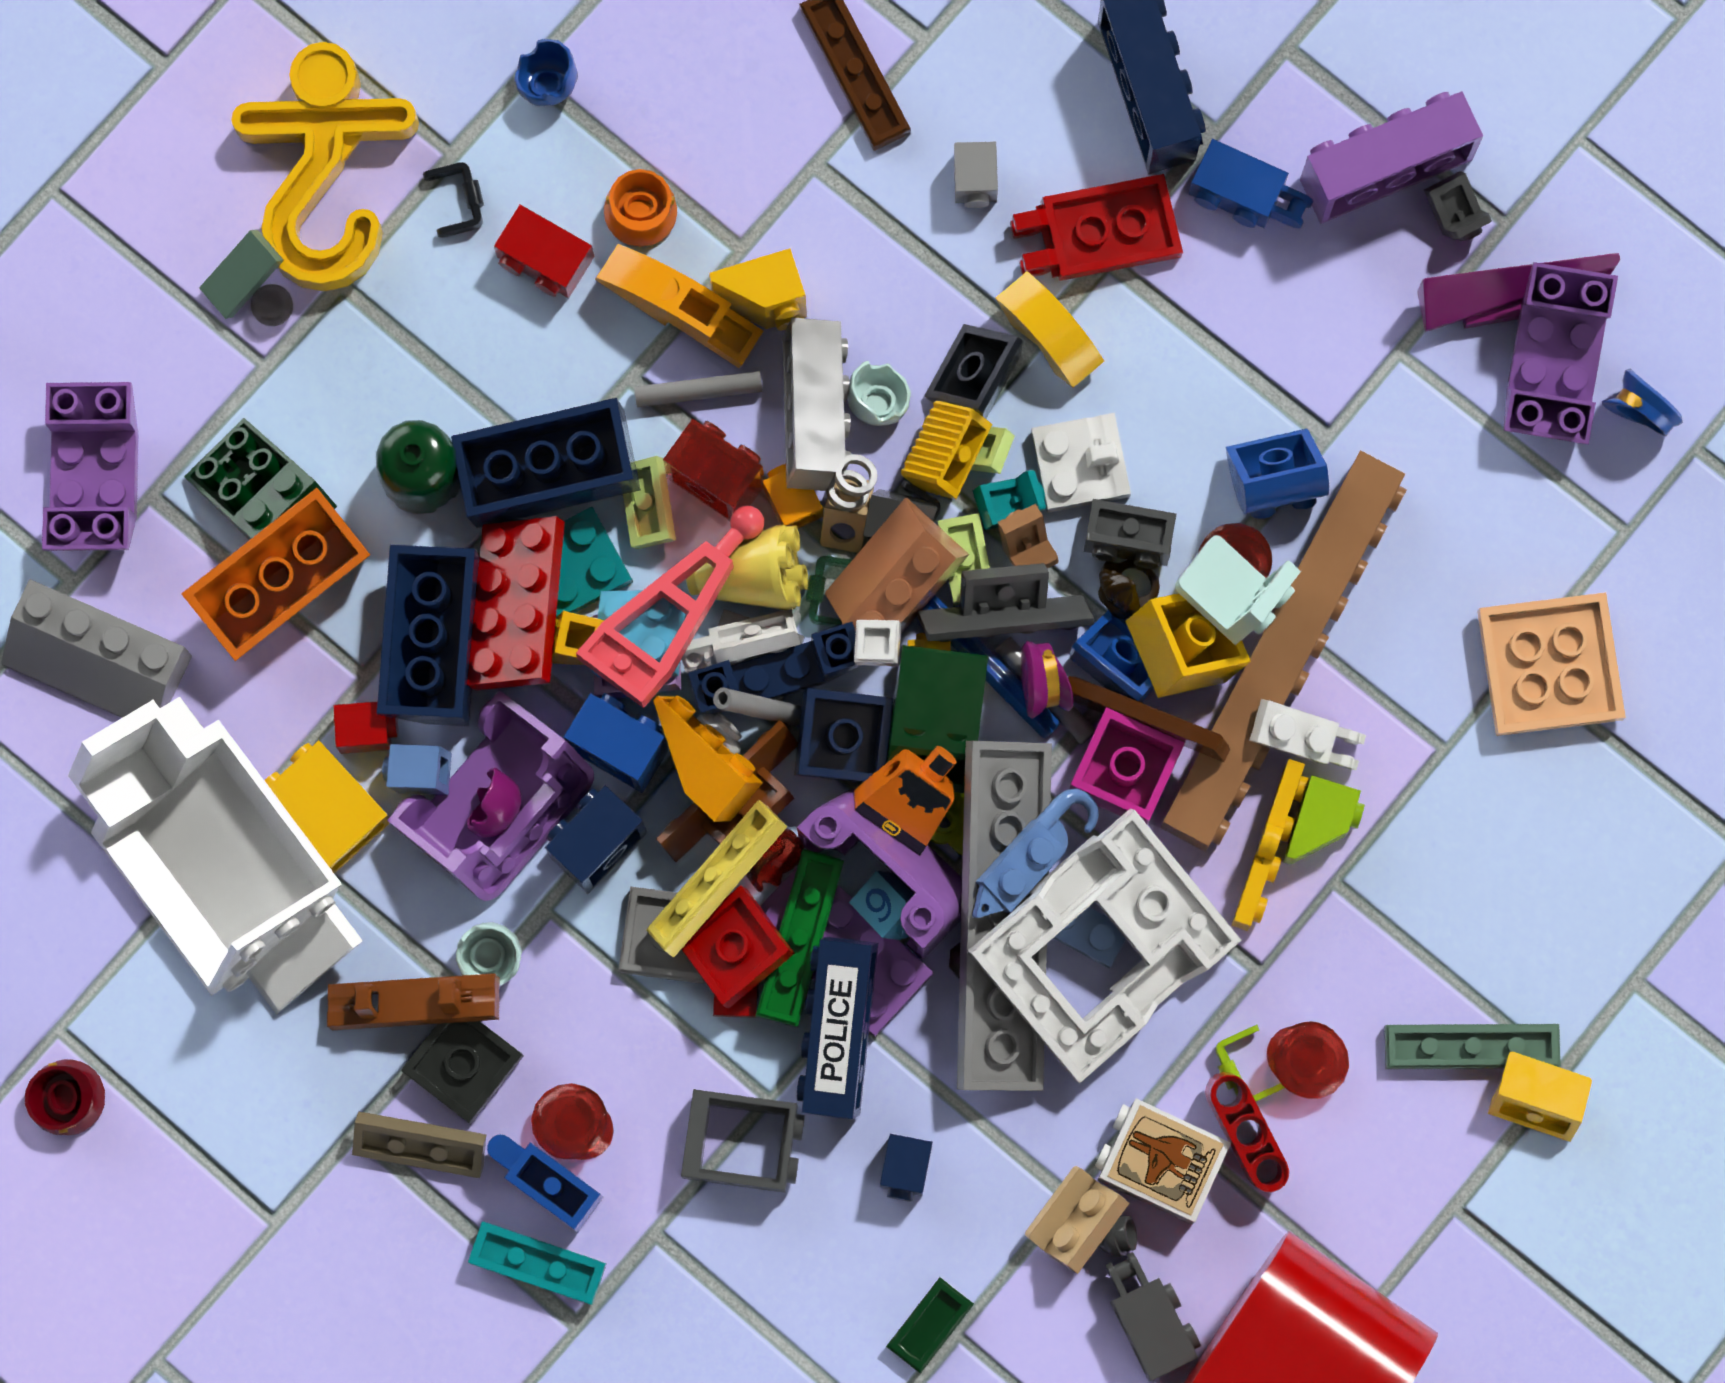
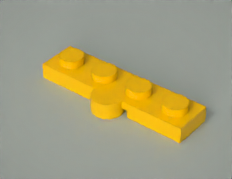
M1288 759L1285 764L1231 926L1248 931L1252 921L1260 923L1268 902L1267 898L1261 897L1265 882L1274 883L1282 860V858L1275 856L1280 840L1288 842L1295 822V818L1288 816L1293 800L1301 802L1309 778L1301 776L1305 766L1304 763Z

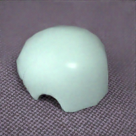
M865 361L852 373L849 380L847 401L850 411L860 421L874 426L891 425L900 420L909 408L911 391L906 379L892 369L890 364L870 365L869 361Z
M494 922L475 925L462 935L457 944L456 962L461 975L495 973L500 978L501 986L511 980L520 967L522 949L517 936L504 925Z

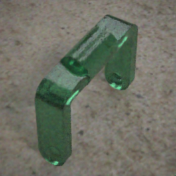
M821 556L817 560L815 575L809 576L806 601L810 602L809 620L813 624L829 627L842 625L841 620L838 618L818 616L817 614L819 604L823 602L826 578L823 577L825 565L846 568L852 559Z

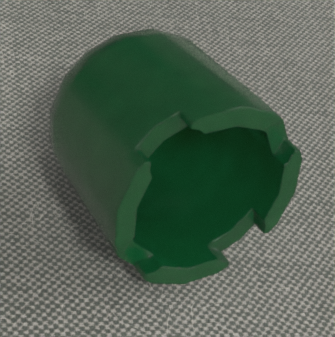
M408 420L393 426L381 438L376 451V471L387 497L397 507L414 514L433 513L437 508L446 505L451 498H455L458 495L461 485L456 464V450L450 437L437 425L423 420Z

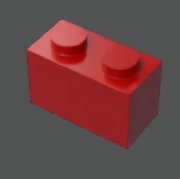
M519 204L494 245L497 258L500 259L498 264L502 268L516 276H520L522 272L536 280L534 282L536 287L553 297L560 293L569 298L595 257L591 244Z

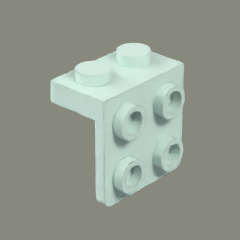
M1215 535L1207 541L1175 583V588L1183 598L1236 645L1252 631H1255L1258 635L1261 634L1273 622L1276 615L1271 611L1274 607L1279 609L1293 595L1295 589L1291 584L1301 571L1288 560L1270 576L1265 578L1222 537Z

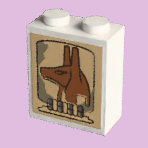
M1137 1098L1131 1107L1123 1104L1112 1127L1120 1131L1113 1147L1104 1144L1094 1168L1101 1170L1098 1181L1193 1225L1197 1220L1231 1142Z

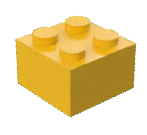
M1179 593L1150 599L1125 621L1158 698L1226 683L1251 662L1242 640L1234 645Z

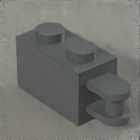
M1131 1252L1127 1254L1128 1259L1114 1266L1111 1262L1105 1265L1120 1296L1111 1301L1110 1304L1148 1382L1197 1359L1198 1356L1195 1349L1201 1347V1344L1191 1324L1182 1325L1175 1309L1181 1307V1303L1171 1283L1163 1286L1160 1278L1148 1282L1135 1254ZM1136 1275L1141 1287L1127 1293L1122 1281Z

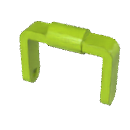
M1257 1024L1217 1043L1215 1051L1221 1062V1065L1217 1066L1220 1073H1232L1242 1079L1234 1060H1230L1224 1047L1259 1031L1260 1029ZM1232 1081L1225 1082L1228 1090L1233 1088L1237 1097L1238 1089L1235 1083ZM1285 1082L1279 1083L1253 1095L1255 1101H1258L1286 1088Z

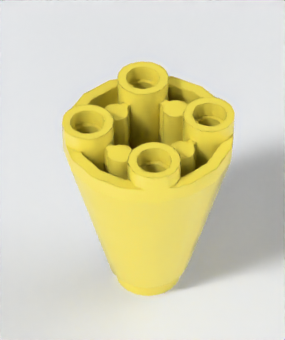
M776 525L763 530L754 539H744L729 556L733 560L734 568L715 600L779 610H793L799 607L801 604L800 590L808 589L809 580L806 566L804 564L799 565L797 551L800 549V535L797 526ZM705 563L686 579L691 595H699L714 570V567L710 564Z

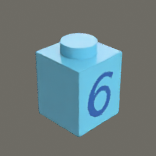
M876 871L849 903L882 938L901 940L909 937L902 928L900 918L903 907L915 894L895 873Z

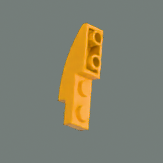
M617 244L595 278L596 281L664 326L669 322L737 368L743 365L763 333L762 329L730 309L732 303L675 269L620 244Z

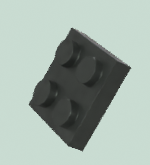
M480 1021L441 1023L434 1027L401 1071L471 1125L524 1055Z

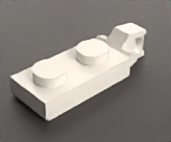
M783 610L709 628V635L691 641L682 657L685 672L688 673L729 660L730 663H738L748 657L768 652L779 653L787 650L789 647L800 645L792 610Z

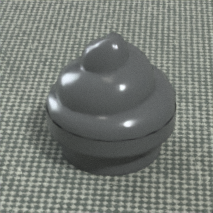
M1122 1215L1119 1217L1099 1245L1104 1252L1110 1253L1113 1257H1122L1128 1251L1136 1249L1137 1231L1132 1217Z

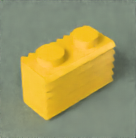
M935 401L933 402L934 408L930 409V414L924 420L923 430L919 432V438L915 439L916 445L911 447L912 451L906 457L904 462L905 468L901 469V475L924 492L956 500L990 431L992 423L974 409Z

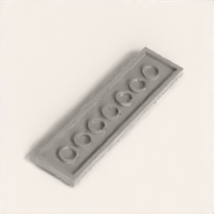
M966 741L957 1058L958 1090L1043 1091L1044 1042L968 953V950L1010 914L1000 911L980 918H974L972 914L979 889L976 881L1029 822L1035 820L1051 803L1052 743ZM1049 871L1045 874V876L1042 879H1044L1049 874ZM1028 893L1026 897L1016 906V908L1020 904H1022L1028 897H1030L1031 894ZM982 905V908H981L982 911L985 910V906H984V905ZM1047 944L1032 956V959L1045 974Z

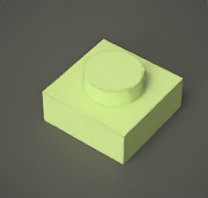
M991 427L971 470L1001 474L1015 435L1006 428Z

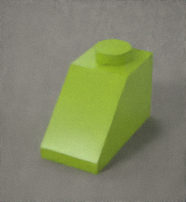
M1311 775L1300 804L1283 863L1291 865L1344 838L1349 832L1350 827L1358 829L1365 804L1358 802L1361 790Z

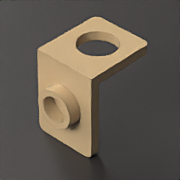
M844 479L851 486L859 487L854 481ZM835 483V493L843 501L855 502L861 498V496L855 497L845 494ZM874 488L869 493L865 505L859 510L852 512L839 510L831 504L827 497L820 539L821 546L856 553L860 552L863 547L866 518ZM837 523H845L854 529L855 535L850 539H840L832 533L831 527Z

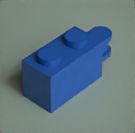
M1213 138L1197 169L1189 190V195L1195 197L1194 201L1198 205L1213 211L1220 208L1233 214L1232 218L1236 222L1250 228H1255L1257 225L1265 229L1269 218H1272L1290 227L1300 229L1304 223L1301 217L1305 209L1311 208L1313 204V199L1308 195L1285 185L1288 172ZM1279 197L1290 202L1287 210L1276 206Z
M501 1134L495 1135L488 1142L487 1151L489 1155L509 1170L504 1178L577 1232H579L604 1198L599 1192L531 1142L524 1149L506 1135Z

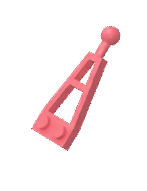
M742 506L736 509L731 516V529L715 547L705 541L604 620L576 652L577 659L644 708L674 673L733 570V560L729 556L744 539H754L763 531L764 517L762 513L753 506ZM705 563H708L714 567V570L698 598L694 600L677 586ZM661 598H665L687 616L659 663L619 632Z

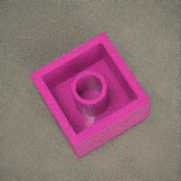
M1106 707L1069 789L1077 788L1087 792L1094 798L1099 807L1119 816H1122L1130 808L1134 809L1148 825L1185 743Z

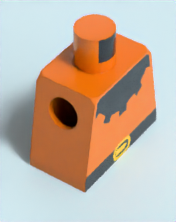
M936 746L925 760L910 750H902L855 789V810L920 855L954 801L953 782L946 775L957 763L956 759L941 746Z

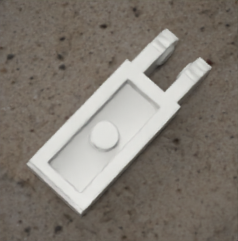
M1261 699L1249 741L1327 765L1331 763L1351 770H1357L1358 760L1349 755L1332 753V748L1336 737L1350 744L1364 745L1366 735L1339 727L1340 723L1270 700Z

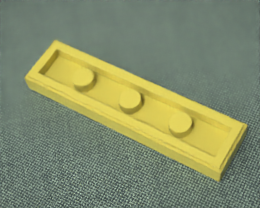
M758 800L649 925L646 931L665 952L675 957L787 828L786 824L767 805Z

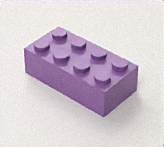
M1463 91L1451 96L1449 92L1439 93L1425 102V107L1411 112L1410 108L1401 109L1391 114L1387 118L1388 122L1373 128L1371 124H1366L1350 132L1349 138L1336 144H1334L1333 140H1328L1313 147L1310 150L1311 154L1307 156L1300 182L1306 195L1313 199L1312 208L1319 223L1322 224L1472 161L1483 138V133Z

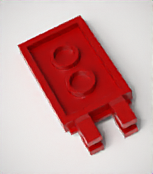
M1164 174L1042 197L1041 205L1035 207L1036 210L1013 214V220L1010 221L1013 239L1034 236L1041 232L1045 245L1044 250L1022 254V260L1019 262L1022 275L1026 271L1034 277L1051 272L1052 278L1059 277V281L1181 258L1183 254Z

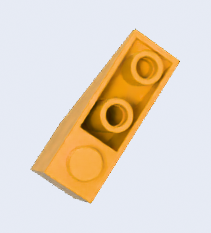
M678 695L675 697L656 696L653 702L684 793L714 822L731 821L763 783L753 774L755 771L754 765L744 756L738 753L733 754L723 744L726 740L717 729L708 724L704 726L694 716L696 710L687 700Z

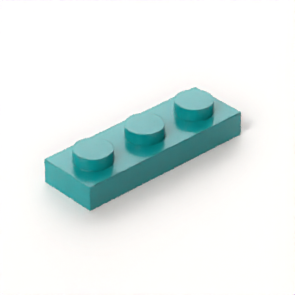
M484 1221L481 1223L468 1260L469 1264L590 1305L594 1303L607 1263Z

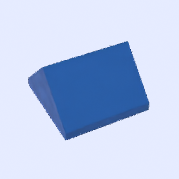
M1108 610L1073 644L1069 659L1106 689L1143 703L1154 687L1125 622L1126 619L1114 617Z

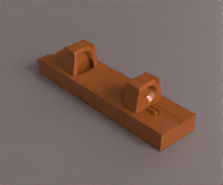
M495 973L328 984L327 1027L333 1031L499 1020L500 978ZM372 994H379L378 1012L372 1006Z

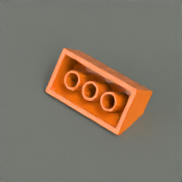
M316 487L181 594L234 661H236L369 557L370 553Z

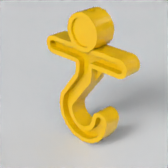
M319 42L310 44L299 51L291 63L289 77L298 101L242 103L233 111L231 120L237 135L246 143H302L304 145V154L267 203L261 228L263 237L284 260L278 267L284 277L302 288L330 291L348 287L368 272L379 255L383 235L381 224L372 211L368 209L355 210L347 218L344 235L339 243L330 249L321 251L310 249L302 244L299 236L301 225L343 171L345 161L360 141L409 139L417 132L419 120L414 106L406 99H358L361 83L353 59L340 46L333 43Z

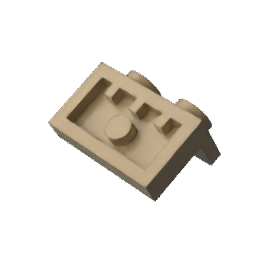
M1074 1166L1028 1227L1025 1236L1051 1258L1078 1274L1130 1203L1118 1193L1093 1179L1082 1168Z

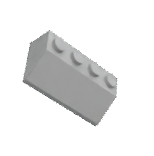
M29 579L10 619L1 664L123 718L154 700L159 708L170 703L192 655L182 645Z

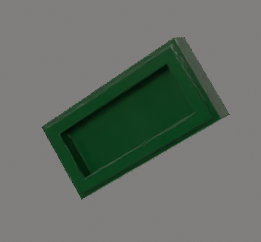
M939 1277L886 1347L921 1374L974 1303Z

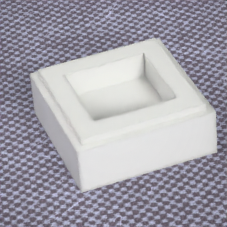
M856 620L855 664L899 666L900 621Z

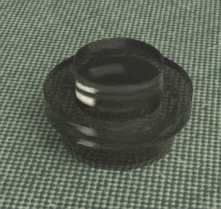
M276 284L264 285L252 296L251 311L256 320L261 324L278 326L286 322L291 316L293 300L290 293L284 287Z

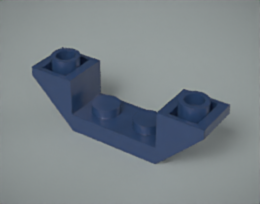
M853 622L811 634V641L790 647L783 652L767 654L732 666L730 661L727 660L688 672L700 714L726 712V710L718 709L714 705V694L720 688H728L775 700L807 688L823 685L861 666L856 665L854 662L856 631Z

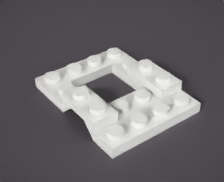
M1130 808L1098 837L1095 835L1090 837L1029 892L1031 896L972 946L968 953L1074 1080L1081 1083L1148 1023L1157 1006L1184 982L1209 970L1242 940L1139 814ZM1096 902L1141 956L1142 960L1109 988L1112 993L1082 1019L1032 959V956L1092 903Z

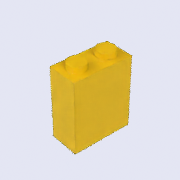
M318 740L313 746L307 743L299 748L290 759L293 764L281 775L278 772H274L264 781L335 874L390 823L387 821L389 819L388 814Z

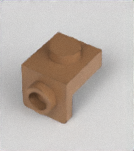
M1036 504L1023 510H1016L998 522L1003 551L1013 566L1045 563L1048 569L1058 564V555L1048 541L1044 518Z

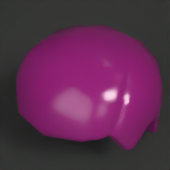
M497 768L488 770L487 775L491 779V784L488 788H478L477 794L480 804L472 811L467 820L469 831L476 836L484 838L494 837L502 833L517 817L521 807L519 786Z

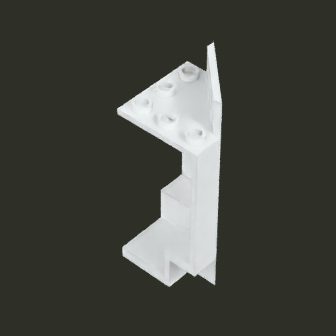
M178 697L162 708H159L154 700L81 743L68 777L98 816L91 834L211 996L223 988L230 992L243 984L249 977L277 1015L363 941L336 906V902L333 899L341 886V882L219 720L203 728L181 697Z

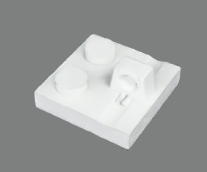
M1115 413L1031 428L1041 484L1045 493L1047 513L1092 505L1093 499L1113 501L1131 496Z

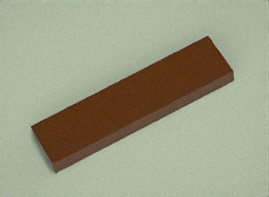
M807 0L800 3L799 9L873 151L911 134V128L844 0Z
M1076 676L1068 677L1073 693V702L1100 713H1104L1107 707L1184 742V747L1225 762L1230 748L1222 735Z

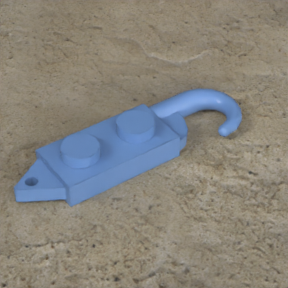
M1077 788L1065 790L1057 795L1035 820L1029 822L977 879L976 883L979 885L972 914L974 918H980L1000 911L1011 913L1067 851L1068 835L1059 819L1073 804H1081L1085 807L1088 813V821L1084 831L1086 833L1093 831L1097 825L1099 812L1098 805L1090 794ZM982 905L985 906V910H984V911H982V909H981V908H982Z

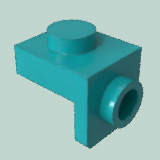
M1034 470L1025 471L1014 479L979 485L972 490L985 530L999 528L998 522L1016 510H1023L1034 504L1037 505L1040 512L1046 509L1044 489L1038 482Z

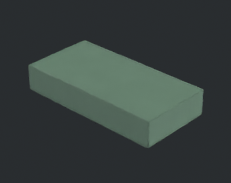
M250 230L199 289L225 319L233 318L284 260L258 230Z

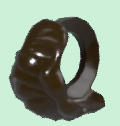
M1126 560L1121 563L1106 561L1099 573V599L1114 617L1129 619L1150 599L1158 597L1160 584L1155 571L1136 566L1134 560ZM1129 568L1138 569L1145 573L1150 580V593L1143 597H1138L1135 583L1122 575V573Z

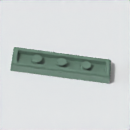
M1559 1024L1384 1026L1385 1069H1504L1510 1052H1516L1561 1067Z

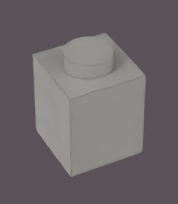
M996 141L954 143L955 203H964V206L968 208H983L989 206V202H997Z

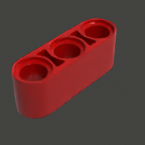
M1221 1072L1215 1074L1206 1085L1205 1095L1225 1137L1231 1142L1230 1146L1246 1178L1252 1185L1264 1192L1280 1190L1289 1179L1288 1164L1250 1089L1243 1079L1232 1073ZM1232 1081L1238 1089L1235 1101L1227 1105L1220 1104L1216 1096L1218 1087L1223 1082ZM1252 1120L1258 1129L1256 1138L1250 1143H1240L1236 1135L1238 1126L1243 1121ZM1263 1160H1274L1277 1165L1275 1178L1269 1182H1260L1256 1174L1258 1165Z

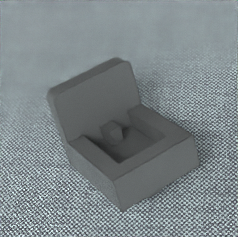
M1462 171L1424 189L1442 235L1454 240L1459 239V241L1470 240L1482 233L1481 227L1492 222L1489 213L1481 210L1468 177Z

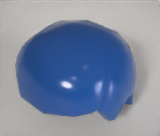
M540 39L536 42V48L531 53L520 55L517 66L518 70L514 78L517 90L524 99L535 106H549L561 103L572 94L578 79V72L573 55L568 47L559 40Z

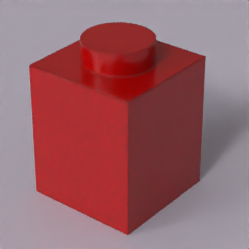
M377 702L333 705L336 748L341 754L386 751L390 749L392 738H398L399 736L398 719L378 715Z

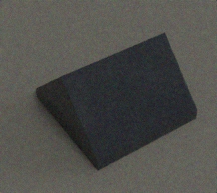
M963 324L924 396L932 402L942 401L974 409L987 419L1021 357L1023 340L1018 336Z

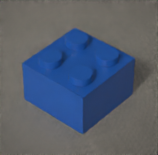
M590 693L565 733L564 739L584 760L643 794L669 751L665 734L661 732L663 728L644 715H640L638 720L629 716L624 710L626 706L606 693H603L601 698Z

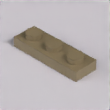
M358 1111L354 1123L352 1155L480 1178L484 1166L487 1134Z

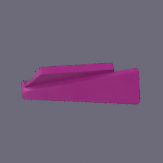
M1619 253L1544 262L1543 264L1611 275L1620 261ZM1532 264L1423 279L1417 294L1425 332L1463 320L1464 329L1519 320L1521 304Z

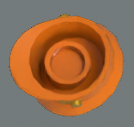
M637 169L624 173L611 186L606 196L604 217L609 230L618 240L627 245L643 247L662 241L670 233L676 222L677 205L674 194L663 177L653 171Z

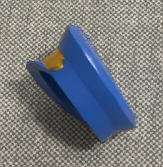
M1631 368L1624 372L1622 379L1623 389L1617 397L1602 401V405L1612 413L1645 425L1662 436H1667L1673 427L1683 423L1680 412Z

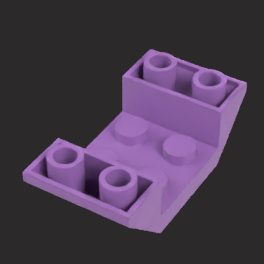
M1533 262L1518 320L1506 389L1503 431L1589 445L1596 402H1592L1606 320L1611 318L1618 276Z
M131 382L46 383L45 425L51 431L50 507H43L42 550H129L137 519L139 434L133 385Z

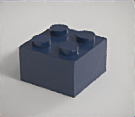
M812 688L803 690L794 775L859 783L867 780L886 764L893 698Z
M606 785L599 792L595 788L590 790L577 804L576 807L580 810L569 823L564 819L560 821L546 837L549 843L545 846V849L551 860L587 894L647 834L643 820Z

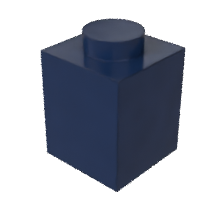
M896 1134L889 1135L880 1181V1188L888 1189L887 1197L912 1202L914 1195L923 1196L932 1141Z

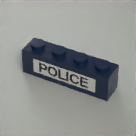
M825 937L820 939L819 946H814L812 949L810 969L811 972H816L815 989H809L806 999V1014L812 1015L810 1032L804 1033L801 1046V1057L807 1058L806 1075H800L796 1095L797 1101L803 1102L802 1113L854 1119L861 1113L879 944L877 942Z

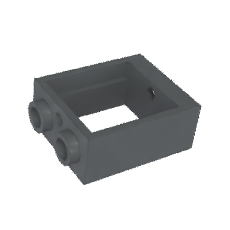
M693 1089L681 1177L688 1180L786 1193L787 1183H796L799 1158L791 1157L793 1140H802L805 1115L797 1114V1103ZM711 1106L785 1116L776 1179L702 1169Z

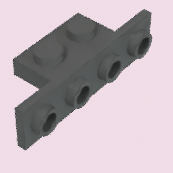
M1045 563L962 571L959 607L918 611L917 617L927 640L940 642L968 637L989 638L1009 633L1031 634L1036 631L1050 629L1072 630L1077 627L1094 624V617L1083 595L1047 598L1049 571Z

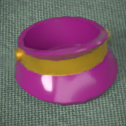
M1026 641L1021 648V680L1027 715L1033 719L1045 708L1054 706L1064 711H1070L1073 707L1071 685L1062 665L1053 652L1052 646L1049 642L1035 644Z

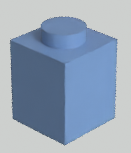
M390 744L389 756L384 758L382 766L383 779L387 782L386 787L399 794L448 795L452 753L440 746Z

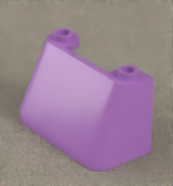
M500 690L480 710L478 728L485 736V739L450 778L448 795H436L431 801L420 794L405 798L398 804L395 812L387 820L413 844L483 901L492 900L505 890L547 841L546 837L560 821L565 819L587 794L594 781L592 767L565 739ZM497 768L519 786L521 807L517 817L502 833L494 837L484 838L476 836L469 831L467 820L472 811L480 804L477 794L478 788H488L491 784V779L487 775L488 770Z
M856 788L850 789L809 814L797 827L799 843L807 850L819 853L820 851L831 849L837 850L845 856L860 841L892 873H895L915 894L903 907L900 919L902 928L910 937L907 946L923 960L961 921L962 877L928 845L919 855L857 812L854 799Z

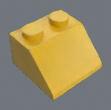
M791 248L709 273L711 290L732 303L730 309L765 329L776 327L779 331L786 330L791 317H807L806 295Z

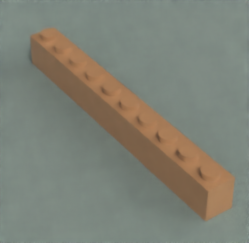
M1360 450L1298 566L1301 572L1291 584L1295 592L1279 609L1276 608L1274 615H1276L1275 619L1264 630L1250 657L1251 662L1245 666L1211 730L1222 735L1229 745L1230 751L1225 762L1199 753L1160 827L1161 829L1205 852L1211 842L1218 846L1220 845L1231 824L1224 820L1230 805L1232 804L1237 808L1240 807L1251 786L1243 782L1249 769L1252 767L1259 771L1270 750L1267 746L1249 741L1260 701L1264 699L1284 705L1290 692L1296 696L1299 695L1310 674L1302 670L1309 656L1318 659L1329 636L1322 633L1329 618L1336 622L1338 621L1349 599L1341 595L1348 582L1357 585L1368 565V562L1361 559L1367 546L1370 545L1376 548L1388 527L1381 523L1387 508L1396 512L1407 491L1406 488L1400 486L1405 473Z

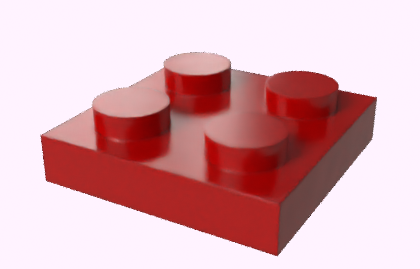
M742 885L724 899L682 948V951L720 1003L728 1009L795 954L747 888Z

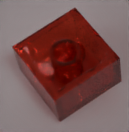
M692 418L663 459L667 479L730 521L736 509L742 506H750L763 489V480L765 479L763 466L759 464L761 458L750 448L742 444L737 449L725 441L726 434L713 423L705 421L702 425Z

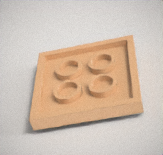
M1606 592L1478 609L1477 614L1496 736L1623 721L1626 718Z

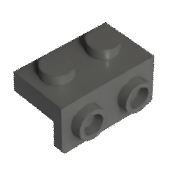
M1093 499L1083 552L1092 553L1093 558L1107 562L1116 561L1117 558L1134 560L1136 566L1146 569H1157L1159 565L1167 566L1171 553L1177 513Z

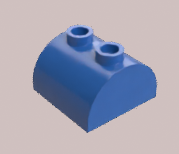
M1308 428L1225 447L1234 491L1243 514L1250 513L1253 518L1264 519L1275 514V507L1291 504L1295 509H1308L1317 503L1316 498L1329 495L1327 464Z

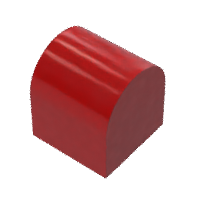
M1288 1231L1253 1277L1183 1383H1413L1437 1340L1438 1332Z

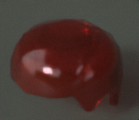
M786 828L746 874L747 879L758 892L764 890L762 883L779 886L782 874L792 870L799 863L804 845L798 836Z

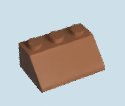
M904 498L826 590L825 595L842 624L853 622L855 631L856 620H899L902 634L917 617L918 611L923 610L969 554L908 498Z

